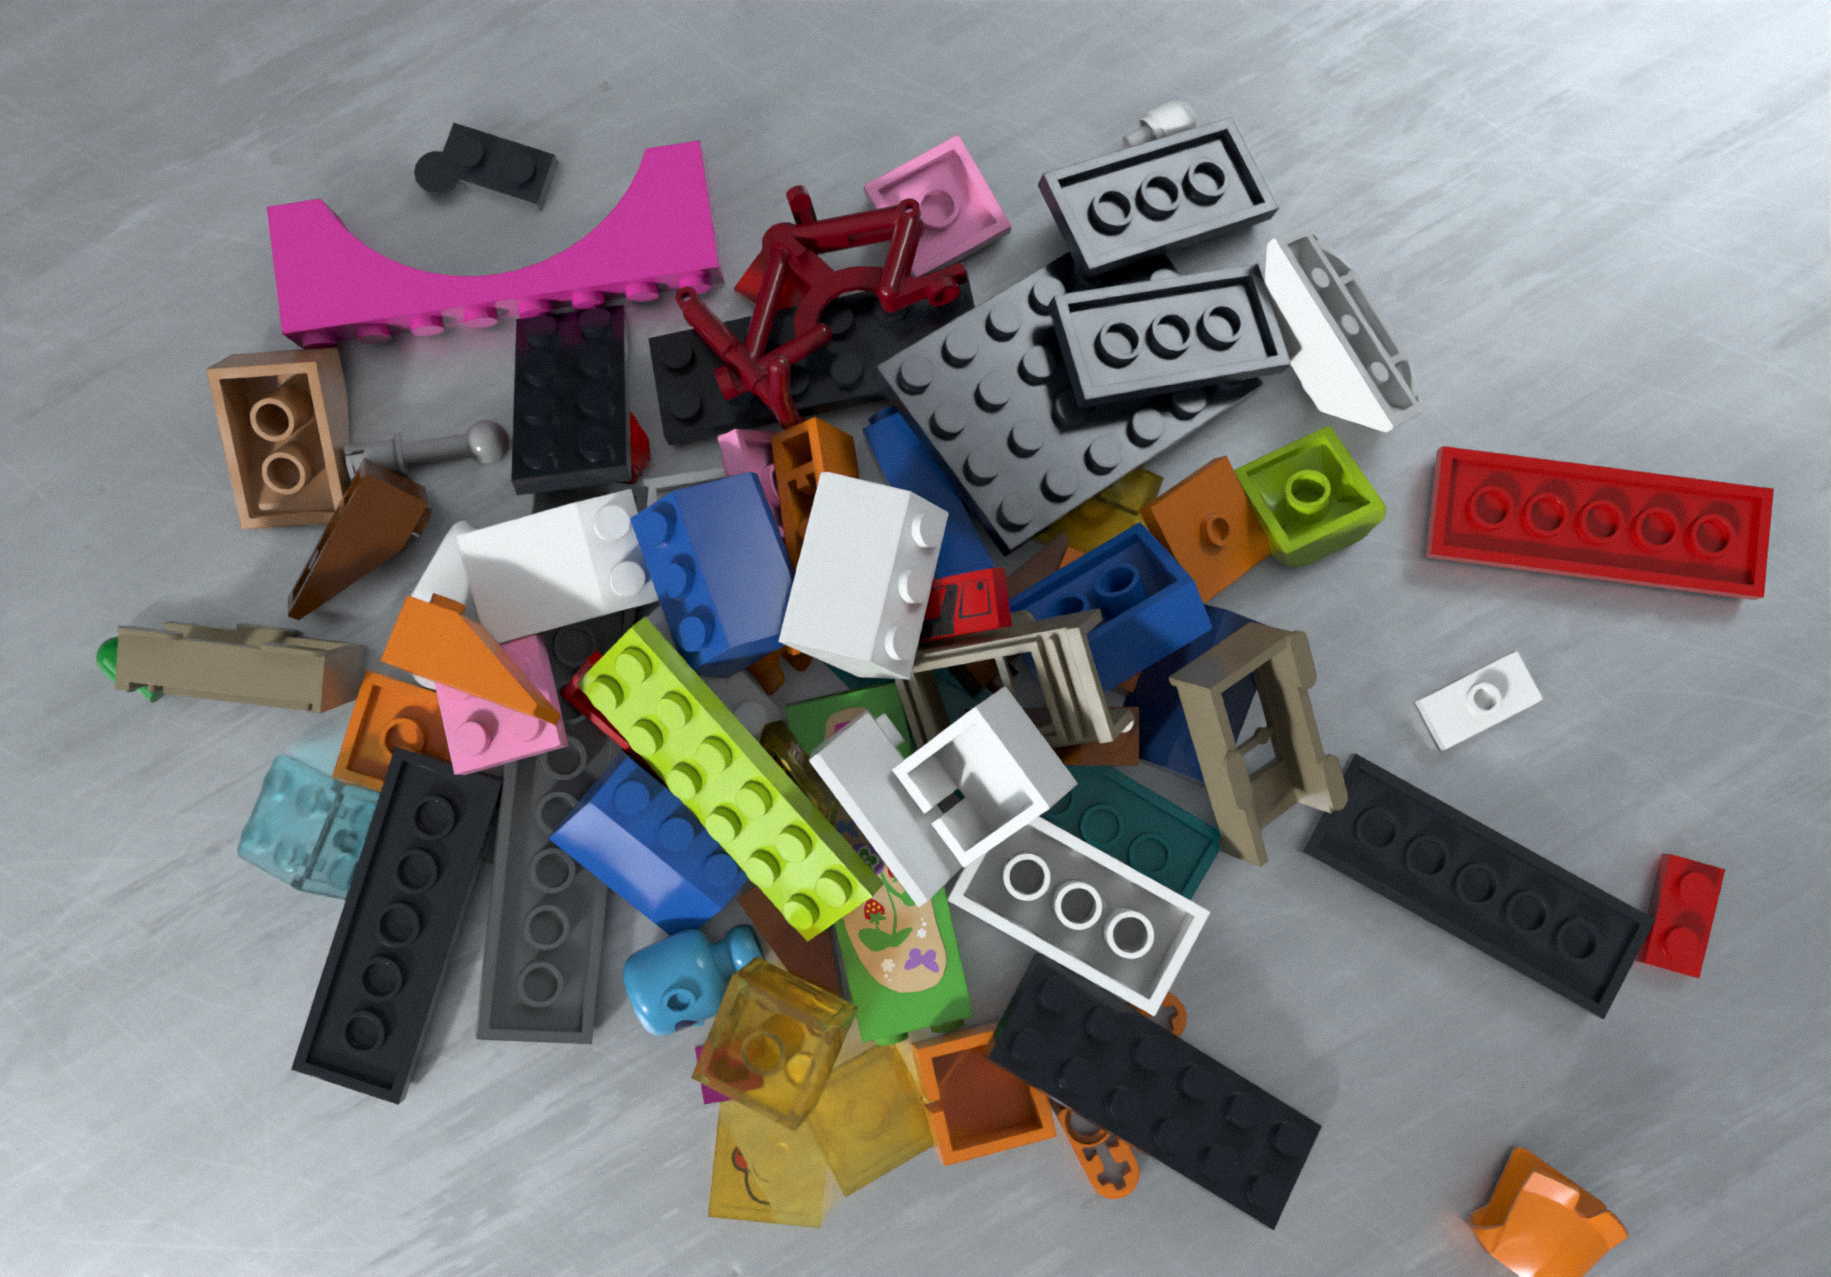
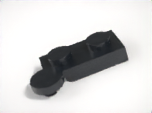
M453 122L443 152L432 151L419 158L415 165L414 175L419 186L430 195H446L454 190L458 182L467 184L470 189L542 211L559 161L554 154Z

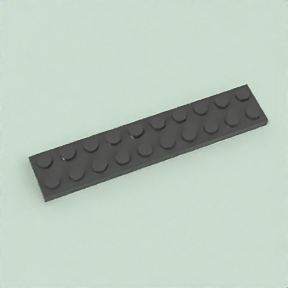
M615 482L533 493L531 515L628 489L632 490L637 512L640 513L647 508L649 487ZM636 608L537 634L544 636L569 746L504 764L475 1031L477 1040L592 1044L608 886L548 837L622 751V747L563 698L560 693L596 650L604 656L635 625Z

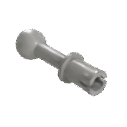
M481 420L471 425L466 434L404 443L399 432L394 433V439L362 444H346L344 449L345 453L348 454L345 458L348 473L352 480L363 458L373 461L393 472L400 471L402 476H408V464L468 455L481 463H494L500 460L507 452L509 439L505 429L500 424L491 420Z

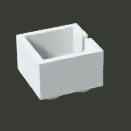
M1006 686L975 706L892 769L924 814L959 788L965 798L935 820L932 825L963 868L1050 809L1078 784Z

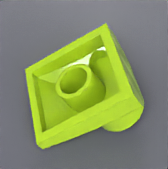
M1330 425L1234 469L1253 508L1258 523L1268 537L1271 555L1285 566L1304 567L1362 540L1374 527L1385 519L1386 505Z

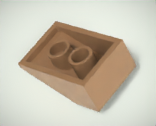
M338 347L231 354L207 368L206 372L241 529L328 524L350 484V476L345 458L348 454L345 453L344 445L349 444L348 396Z

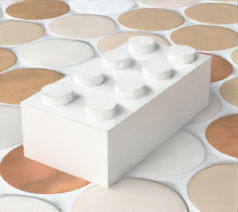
M1039 816L963 868L947 896V900L1153 1016L1156 1015L1211 913L1207 909Z

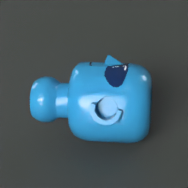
M737 925L731 928L726 933L724 939L713 944L705 933L697 929H686L631 954L625 961L622 974L627 995L641 1024L647 1032L656 1036L666 1037L691 1026H703L704 1020L726 1011L732 1001L729 981L737 977L751 978L760 975L767 966V960L761 944L750 925ZM758 967L755 971H753L750 975L747 976V974H749L752 970Z

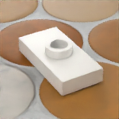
M1516 650L1414 702L1440 750H1446L1544 699L1519 652Z

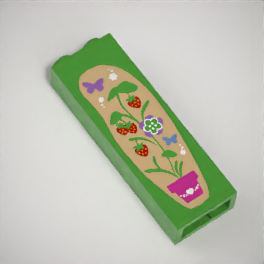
M895 679L789 703L785 707L796 759L806 765L816 782L817 809L884 882L873 897L835 923L862 1043L875 1040L878 1046L902 1042L909 1037L908 1032L930 1027L933 1033L952 1031L964 1025L963 1019L974 1017L945 887L943 886L929 901L918 908L809 762L814 748L867 709H869L875 719L883 713L888 716L905 739V742L897 748L905 759L914 753ZM798 763L804 793L814 804L815 787L812 777L807 769Z

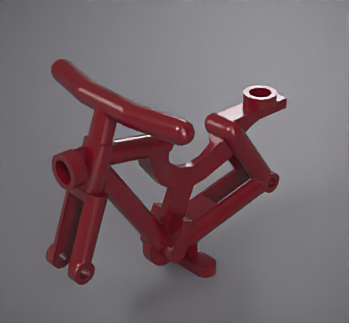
M803 185L790 188L786 193V198L795 224L790 222L775 224L765 232L762 238V247L768 263L744 344L699 298L695 289L686 286L676 292L675 300L683 311V317L687 324L696 330L725 363V365L713 369L725 401L750 391L753 395H758L773 411L783 430L789 429L806 421L798 413L790 393L791 365L831 341V328L824 323H819L820 315L830 301L847 292L857 290L873 292L879 298L882 308L889 313H893L900 308L926 298L931 305L941 306L950 303L960 294L959 285L968 282L966 270L962 262L927 276L910 277L918 244L924 234V225L920 219V206L915 199L907 198L902 200L899 205L817 220L807 188ZM908 209H913L910 213L905 212ZM891 241L884 268L856 266L834 271L818 256L820 254ZM790 268L811 288L802 298L794 317L796 337L764 355ZM686 297H691L688 301H683Z

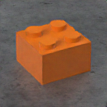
M1000 1020L910 1043L921 1093L929 1102L935 1101L924 1104L935 1155L944 1166L1057 1137L1048 1097L981 1057Z

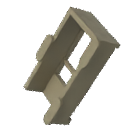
M1100 608L1036 621L1030 612L1020 610L1010 612L1012 624L1010 628L918 643L910 679H895L917 750L950 726L933 669L995 658L1003 686L1008 688L1021 706L1006 656L1030 651L1052 719L1050 722L1034 725L1051 748L1098 741L1099 744L1113 742L1120 733L1128 732L1135 724V717L1130 709H1108L1087 639V634L1103 620Z
M173 621L165 622V630L137 626H118L115 689L130 691L148 686L147 692L163 690V694L303 711L312 710V713L319 714L356 700L360 690L364 644L297 636L298 630L246 623L237 624L236 629Z
M1249 622L1169 677L1171 685L1177 686L1212 809L1219 827L1221 837L1217 842L1220 852L1262 867L1269 861L1260 830L1297 802L1332 813L1334 810H1342L1348 801V793L1338 757L1332 754L1324 755L1308 689L1312 688L1316 682L1317 673L1308 638L1303 631H1288ZM1252 672L1267 726L1258 727L1252 737L1236 747L1221 693ZM1269 738H1271L1275 758L1248 776L1243 755L1258 744H1266Z

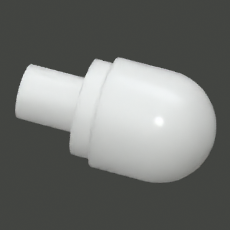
M1168 100L1147 111L1145 116L1139 119L1140 128L1123 136L1124 147L1126 149L1193 129L1196 125L1195 113L1192 107L1182 100Z

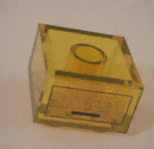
M756 956L732 975L691 1078L795 1132L817 1107L858 1007Z

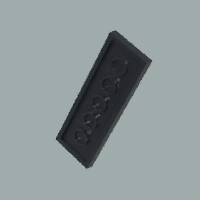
M967 269L968 282L959 285L960 294L950 303L941 306L931 305L926 298L900 308L896 312L889 313L882 308L879 298L873 292L867 291L837 297L830 301L821 313L819 323H824L831 328V341L791 365L790 393L798 413L802 417L889 399L872 376L876 366L975 308ZM799 306L777 310L764 355L796 337L794 317ZM752 316L723 323L744 344ZM694 328L648 338L663 434L668 445L721 435L734 429L745 430L778 422L773 411L758 395H753L750 391L725 401L713 369L721 367L725 363Z
M403 745L395 746L291 1070L397 1105L405 1100L499 810L503 779L501 777L483 771L466 775H454L452 761Z
M1356 753L1350 754L1342 769L1348 793L1346 806L1342 810H1334L1332 813L1320 810L1298 851L1589 1014L1605 1019L1656 919Z
M1035 953L981 1056L1242 1215L1271 1230L1275 1229L1322 1127L1309 1117L1042 953Z

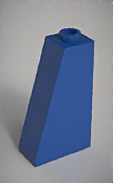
M895 406L885 408L872 415L868 419L870 425L862 429L863 439L884 484L911 491L948 512L933 580L996 568L958 493Z

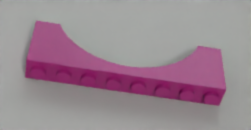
M700 140L646 148L639 169L628 190L616 207L597 227L566 250L542 262L499 274L451 276L405 266L384 257L353 236L339 216L321 198L267 207L282 334L303 349L337 347V342L357 340L363 344H378L389 341L391 339L390 334L409 331L418 336H430L442 333L445 330L444 326L461 323L474 328L488 327L497 324L500 317L519 315L520 318L524 319L538 315H551L552 309L571 306L577 311L603 308L605 301L626 298L631 303H644L656 300L659 297V293L679 290L686 286L695 289L697 294H702L712 290V285L725 283L707 160Z

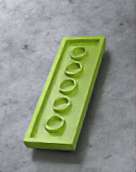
M646 616L633 625L576 683L590 699L594 707L603 713L628 741L631 748L647 762L665 782L669 790L682 801L707 829L709 835L726 850L743 869L747 877L761 889L784 915L788 923L796 928L807 942L873 897L884 884Z

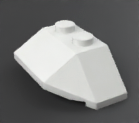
M1308 224L1274 237L1268 242L1264 283L1291 361V366L1302 382L1304 390L1312 398L1319 411L1385 433L1423 413L1425 407L1423 400L1418 396V381L1412 359L1356 270L1331 246L1318 240L1317 233Z

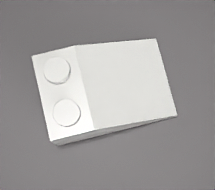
M628 489L574 502L455 537L479 624L488 631L498 644L659 601L630 518L638 514L632 490Z

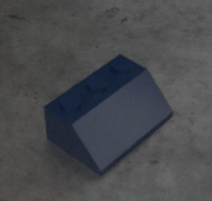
M1204 604L1213 629L1141 671L1133 693L1126 696L1122 707H1139V762L1206 788L1177 686L1171 685L1169 677L1249 622L1265 624L1227 609ZM1252 672L1221 693L1235 744L1257 690Z

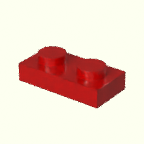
M1673 854L1661 855L1647 915L1656 920L1637 955V962L1700 979L1726 869Z

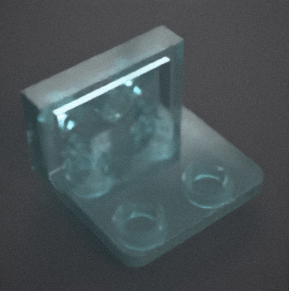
M279 754L274 759L270 770L263 780L262 789L248 823L242 830L241 840L237 848L238 856L301 892L346 900L380 792L339 780L292 756Z

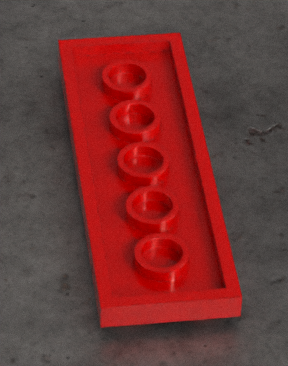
M1442 446L1436 453L1425 557L1756 600L1764 598L1774 488Z

